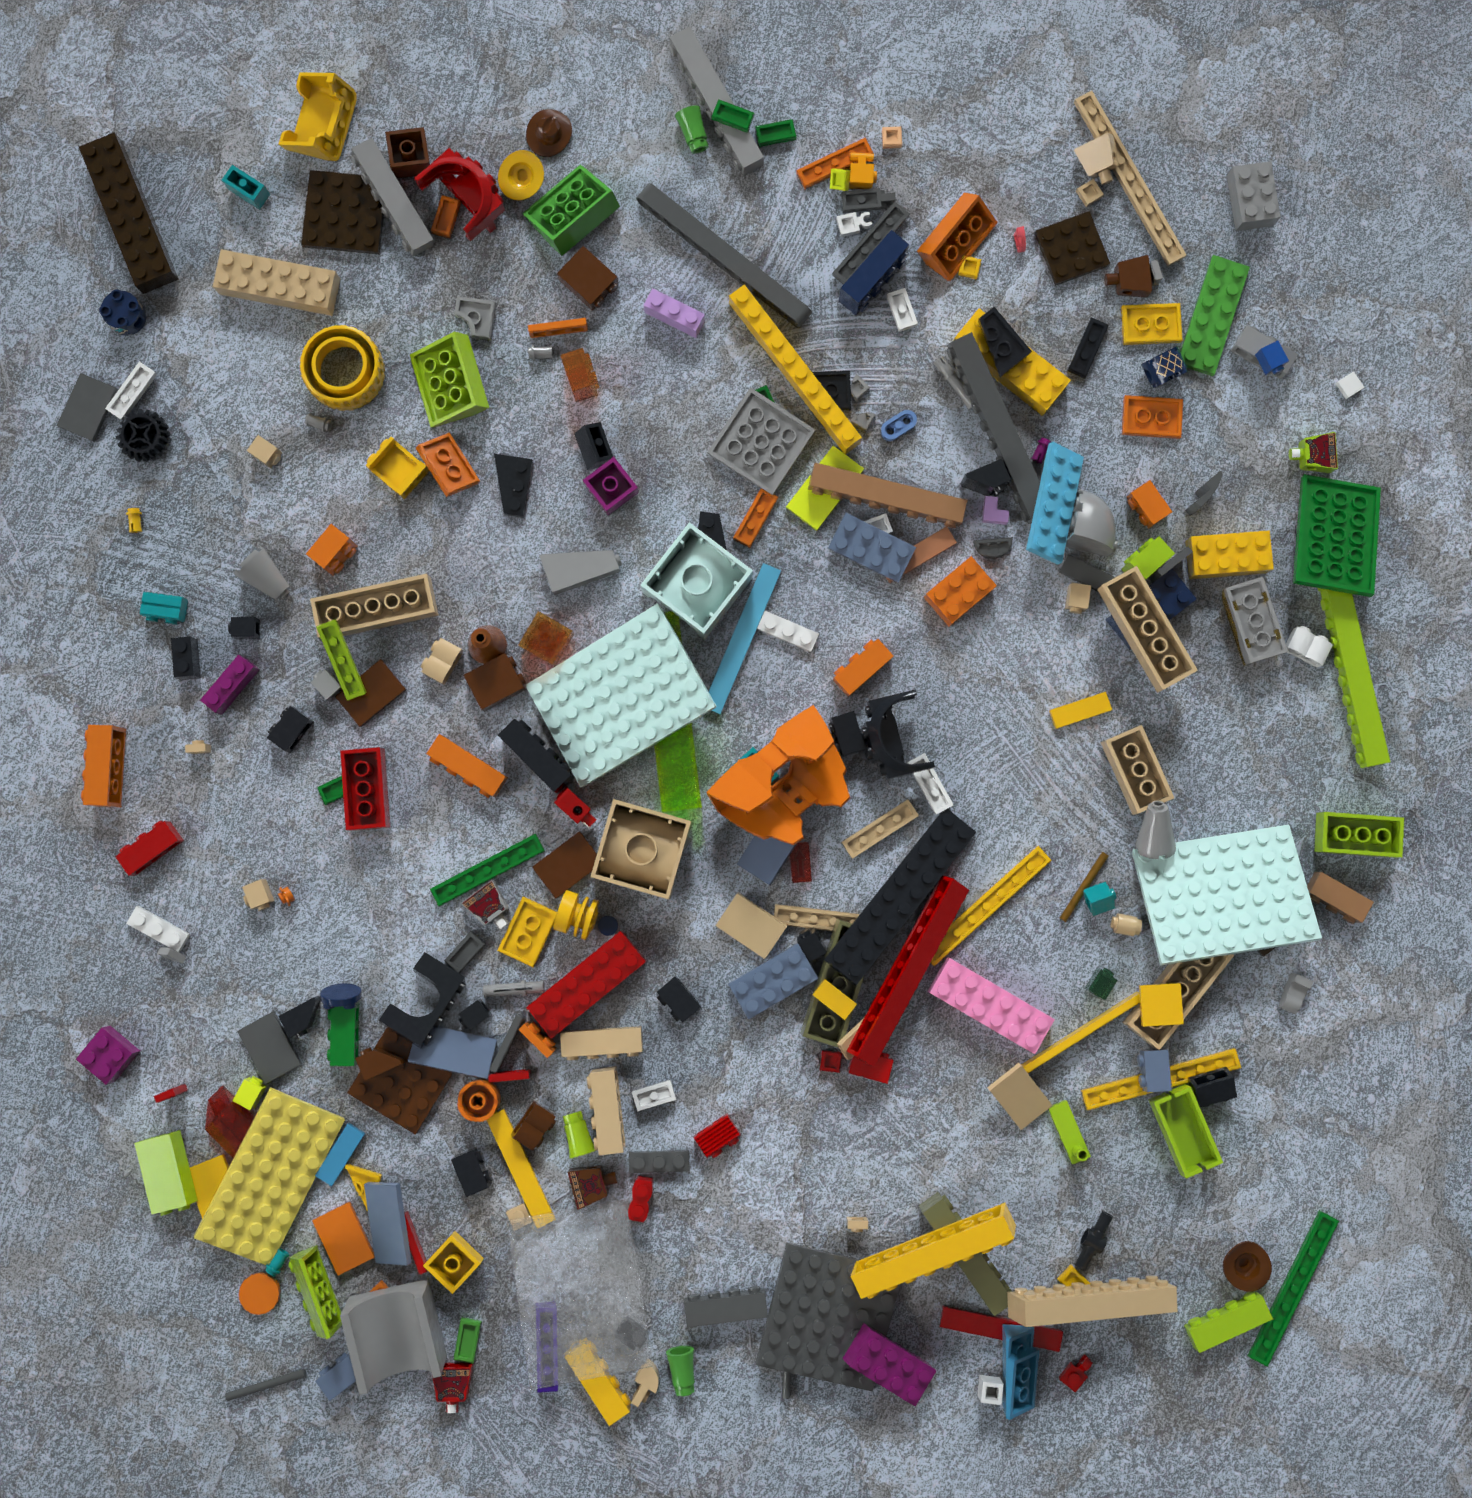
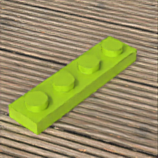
M334 619L317 625L316 628L346 699L350 700L366 694V689L337 620Z

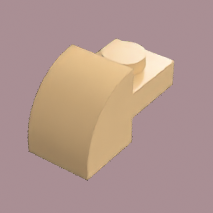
M647 1357L635 1376V1381L640 1385L632 1396L631 1404L639 1407L641 1402H646L650 1391L656 1394L658 1389L659 1371L656 1365Z

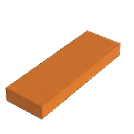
M586 318L528 325V332L531 338L588 331Z
M761 488L736 531L733 540L751 548L778 500V496L771 495Z

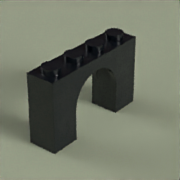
M425 952L413 968V971L437 988L439 1001L436 1008L425 1016L415 1017L390 1003L379 1019L380 1024L420 1049L423 1045L427 1046L433 1037L431 1032L434 1028L438 1029L444 1020L443 1014L446 1010L450 1011L455 1003L454 997L457 993L461 994L466 987L463 975Z

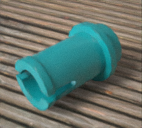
M279 1248L270 1264L266 1265L265 1271L272 1276L280 1274V1269L287 1257H289V1253Z

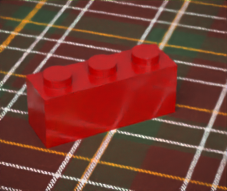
M161 820L155 823L151 831L140 834L136 837V842L132 845L127 844L119 850L120 853L115 857L128 876L138 875L184 841L171 822Z

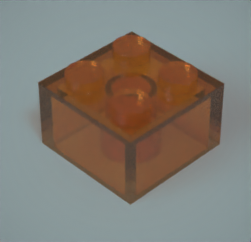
M583 348L561 354L560 356L575 401L580 402L598 396L596 389L600 387L595 371H593L589 353L585 354Z
M538 611L518 646L555 667L573 638L574 632Z

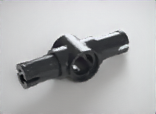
M1102 1211L1095 1226H1092L1091 1229L1087 1228L1083 1233L1080 1242L1082 1251L1075 1263L1077 1268L1086 1271L1092 1257L1096 1256L1097 1253L1101 1254L1107 1244V1234L1105 1232L1113 1219L1111 1214Z

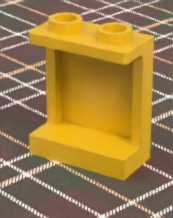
M392 436L380 444V449L376 454L373 453L369 456L366 467L404 500L429 472L428 467L422 461L415 458Z

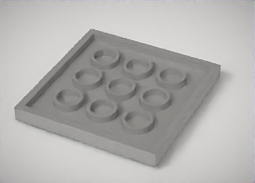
M750 387L707 453L751 483L773 495L816 430Z

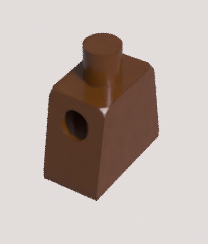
M1149 255L1118 262L1114 268V273L1105 274V286L1116 285V294L1119 296L1147 298L1152 292Z

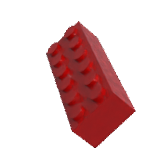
M621 930L526 1008L552 1039L647 960Z

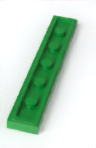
M535 833L430 888V891L438 907L545 852V849Z

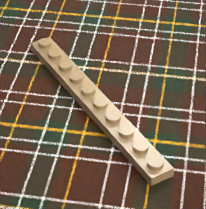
M1093 91L1076 98L1074 104L1094 139L1107 132L1114 136L1119 165L1112 170L1167 266L1185 258V251Z

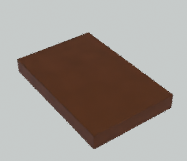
M382 659L360 675L367 692L366 694L347 700L342 690L335 696L359 727L366 724L407 690Z
M579 831L532 866V868L555 899H557L566 890L592 872L597 853Z

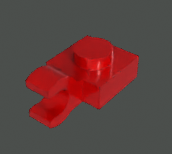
M1084 1354L1076 1365L1070 1362L1058 1378L1076 1393L1088 1378L1085 1371L1092 1366L1093 1362Z

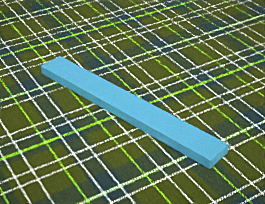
M763 563L709 689V694L717 706L711 711L721 715L781 573V570Z

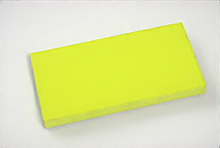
M835 446L831 447L819 463L860 474L864 471L862 466ZM810 475L786 508L817 531L840 500L833 499L831 495L824 493L823 495H816L812 493V490H808Z

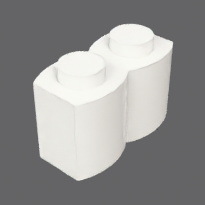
M1305 626L1294 628L1286 642L1287 653L1315 667L1323 666L1333 644L1328 642L1329 639L1325 636H1315Z

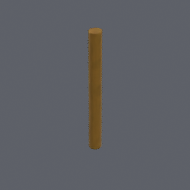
M1104 852L1100 854L1059 917L1062 921L1067 922L1083 897V890L1089 888L1109 855Z

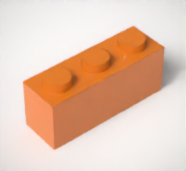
M871 639L863 646L865 650L860 655L855 653L848 660L850 664L845 668L842 665L834 672L836 676L833 678V681L848 697L894 657L879 639L876 641Z

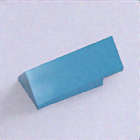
M1002 1324L1003 1408L1008 1420L1035 1408L1039 1349L1033 1347L1034 1327Z

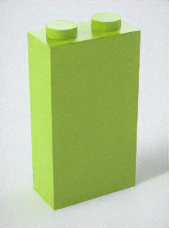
M181 1130L134 1143L151 1215L160 1213L163 1216L172 1213V1209L178 1208V1211H183L191 1208L190 1204L198 1200Z

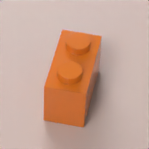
M1151 480L1127 496L1128 505L1131 509L1136 510L1139 514L1140 522L1147 526L1148 529L1172 513V510Z

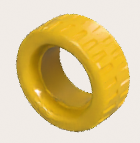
M334 325L324 328L315 333L302 350L300 357L302 380L310 393L320 403L331 409L351 411L363 407L378 395L385 379L384 360L378 347L363 331L357 330V328L346 325ZM341 347L355 349L361 354L363 360V367L358 378L346 386L339 387L324 382L321 376V365L327 354Z

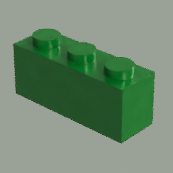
M356 1004V1007L353 1009H345L343 1007L328 1009V1020H331V1029H328L327 1033L328 1041H330L327 1060L330 1061V1066L358 1065L355 1058L359 1057L360 1004Z

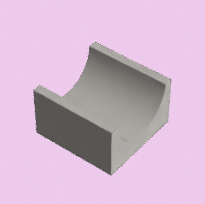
M429 1279L348 1298L340 1318L359 1395L368 1393L381 1380L405 1371L427 1370L432 1373L433 1378L442 1375L447 1353Z

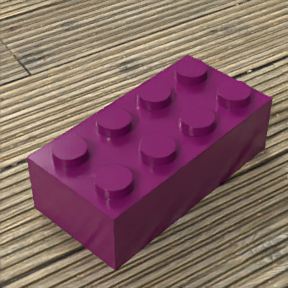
M863 1323L842 1358L851 1368L915 1407L937 1371L927 1361L866 1323Z

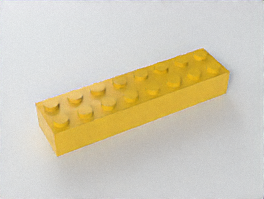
M1005 1202L856 1261L851 1278L860 1298L868 1297L870 1299L877 1296L880 1291H891L903 1282L909 1284L921 1275H932L939 1268H950L957 1261H968L977 1253L985 1254L992 1251L995 1246L1010 1244L1015 1237L1016 1224Z

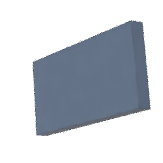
M439 1027L438 1029L434 1028L431 1032L433 1037L427 1046L423 1045L420 1049L412 1044L408 1063L487 1080L497 1039Z
M365 1183L364 1188L375 1262L379 1264L409 1265L412 1261L400 1183Z

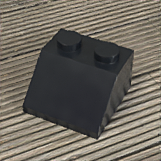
M1001 458L966 473L960 484L962 487L984 496L993 494L996 497L1005 492L1004 490L1008 488L1007 485L1010 483L1011 478Z

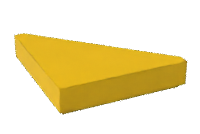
M347 1163L345 1169H347L353 1181L352 1183L361 1197L366 1211H368L364 1184L367 1182H380L382 1174Z

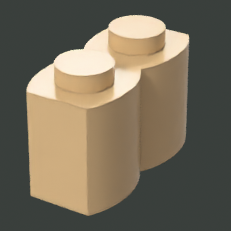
M440 638L439 641L436 640L433 643L431 656L429 658L426 657L422 662L421 672L445 685L462 656L463 650Z

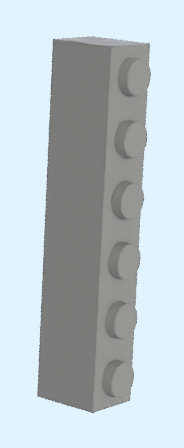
M373 138L352 147V156H350L352 163L355 167L360 168L364 183L366 185L369 184L372 188L371 194L376 202L379 201L381 203V210L384 216L390 218L393 223L391 226L395 234L400 235L403 241L401 243L405 251H410L411 255L415 256L432 247V236Z

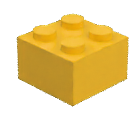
M454 1231L426 1261L423 1267L453 1294L481 1264L484 1258Z

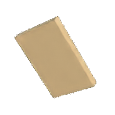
M739 892L715 925L764 959L787 928L786 924Z
M1020 1063L1016 1064L987 1087L1020 1130L1053 1106Z

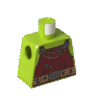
M1331 432L1304 438L1299 442L1298 448L1289 450V460H1299L1301 470L1321 473L1334 472L1338 469L1336 433Z

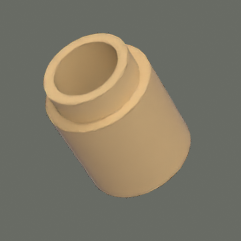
M1117 913L1111 919V928H1113L1114 933L1128 936L1139 935L1142 929V920L1135 916Z

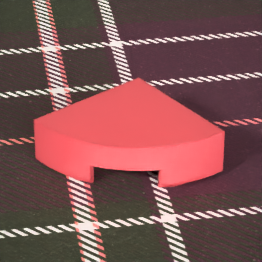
M1024 226L1017 227L1013 236L1017 252L1021 253L1025 252L1026 236Z

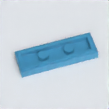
M347 1123L315 1176L333 1186L366 1133Z

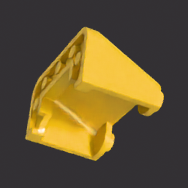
M299 72L296 88L298 93L304 98L295 131H283L278 145L285 150L326 161H337L341 156L356 105V92L335 73Z

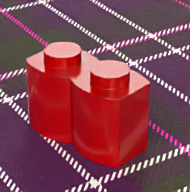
M638 1175L632 1188L633 1198L628 1209L629 1220L638 1222L646 1220L650 1208L649 1199L654 1187L653 1178Z

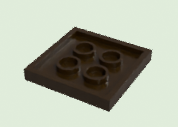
M1090 211L1043 227L1034 233L1055 286L1109 267L1110 265Z

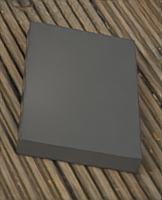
M80 373L56 426L95 442L108 413L105 408L118 389Z
M275 1011L237 1031L264 1084L302 1064Z

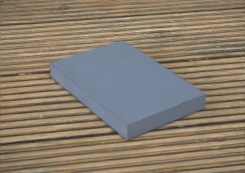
M754 836L737 862V865L771 886L797 844L791 845L772 837L763 840Z

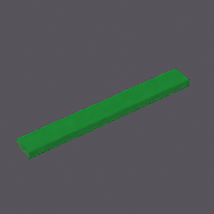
M1320 1210L1318 1211L1269 1310L1273 1320L1262 1325L1247 1355L1251 1359L1268 1367L1339 1220Z

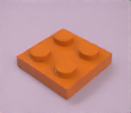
M528 1021L518 1029L546 1058L551 1056L557 1049L555 1047L556 1042L549 1036L545 1037L540 1032L542 1030L541 1027L534 1021L532 1023Z

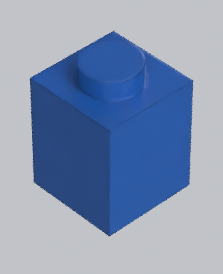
M1278 340L1261 348L1255 354L1265 375L1271 372L1274 375L1285 369L1284 365L1289 362Z

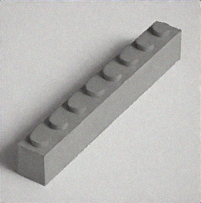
M689 26L670 36V45L668 46L670 53L673 57H677L680 71L686 73L688 77L687 82L691 89H695L699 104L701 106L704 105L708 120L710 122L713 121L716 126L714 127L718 138L722 137L725 142L724 148L727 154L733 156V164L736 170H740L744 176L763 166L764 156L749 131L746 133L711 120L718 99L733 105L734 103L691 27Z

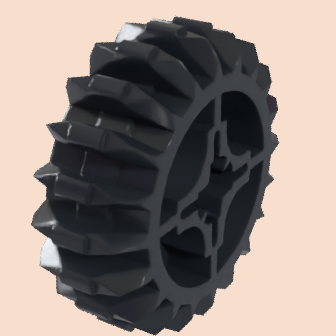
M138 409L137 414L131 411V417L124 415L126 421H119L122 428L116 429L120 435L115 436L120 441L118 447L123 448L121 450L122 453L130 459L135 458L137 462H141V460L148 462L149 457L154 461L156 460V454L162 456L160 451L162 449L166 451L167 447L164 445L165 443H170V440L166 437L171 436V433L167 431L169 426L164 423L165 419L159 417V414L156 412L152 413L147 409L145 412L142 409ZM150 422L149 425L146 424V425L141 426V427L138 426V425L141 424V423ZM139 431L144 433L147 441L142 437V434ZM143 445L149 446L148 448L142 450L136 449L138 447H142Z

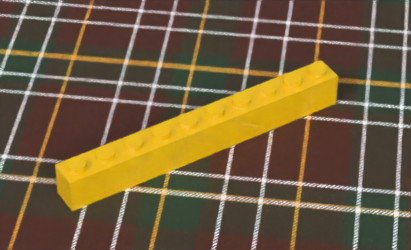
M745 284L730 294V306L841 451L846 455L861 444V435Z

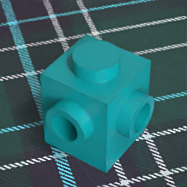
M1106 882L1083 890L1085 903L1093 916L1115 909L1114 900L1117 899L1114 889L1109 888Z

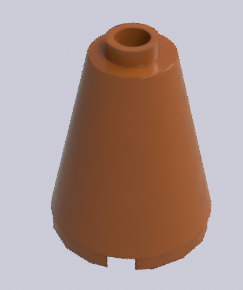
M483 625L476 628L470 634L467 646L471 657L477 662L485 664L506 653L507 641L500 629L491 625Z

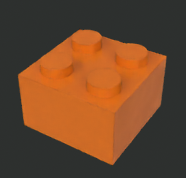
M330 524L306 555L334 576L335 573L338 574L343 569V563L348 558L350 559L354 556L358 545L333 524Z

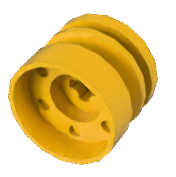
M566 890L555 918L553 930L566 934L570 927L573 926V936L577 937L580 929H582L581 939L587 940L598 917L599 900L594 899L589 907L590 897L586 896L583 903L580 904L579 894Z

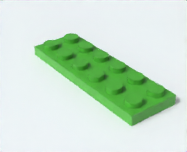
M1212 255L1180 350L1187 368L1210 376L1215 375L1248 275L1249 266Z

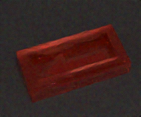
M809 842L797 843L790 854L792 883L812 882Z

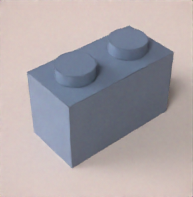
M1167 1049L1140 1050L1137 1062L1138 1066L1141 1067L1142 1075H1139V1085L1143 1088V1091H1172L1169 1051Z
M345 1352L335 1359L336 1364L332 1367L327 1365L319 1371L320 1376L315 1381L329 1401L356 1381L350 1355Z

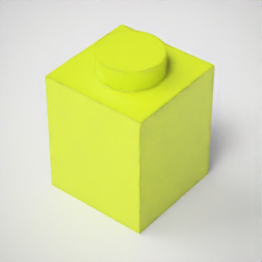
M248 1077L243 1080L233 1102L248 1110L256 1108L267 1086L262 1084L263 1081L257 1077Z

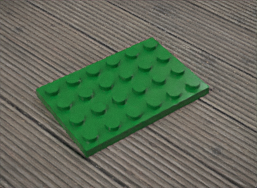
M1303 474L1300 483L1293 584L1372 597L1375 594L1380 487Z

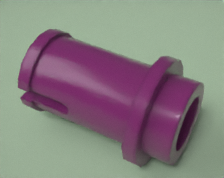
M1041 437L1037 441V448L1031 457V460H1037L1036 463L1038 464L1043 463L1048 444L1051 443L1050 440Z

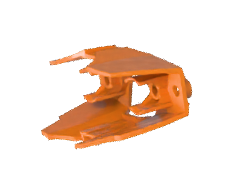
M814 705L777 728L776 734L769 744L758 753L739 759L706 792L716 811L733 824L763 840L772 837L791 845H795L804 839L802 834L803 821L800 815L814 803L822 807H842L850 799L844 775L847 772L846 767L834 745L835 742L826 723ZM791 760L788 773L771 786L774 773Z

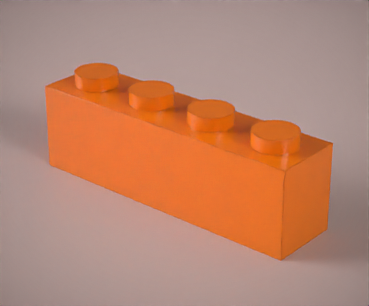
M441 734L437 736L426 753L430 756L429 761L437 766L443 764L447 767L445 771L455 777L457 774L464 778L462 782L468 786L473 787V785H476L480 788L479 793L487 798L490 795L496 798L508 779L507 776Z

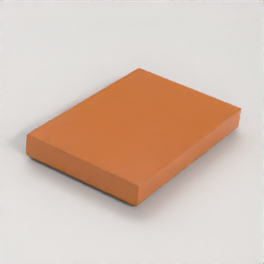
M1125 395L1123 397L1122 435L1180 439L1182 434L1183 399Z
M450 432L417 445L416 450L446 497L479 484L478 476Z
M350 1201L312 1220L338 1276L375 1258L374 1251Z

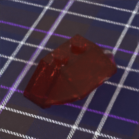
M222 1085L208 1099L205 1130L234 1159L255 1117L246 1108L233 1102L235 1096Z

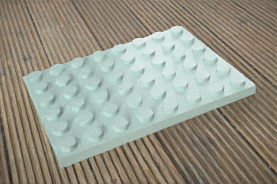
M658 603L525 685L567 764L572 769L571 771L580 788L587 786L717 707Z
M1289 825L1175 842L1176 852L1169 858H1165V855L1159 856V859L1146 858L1138 853V849L1132 850L1160 966L1322 939Z

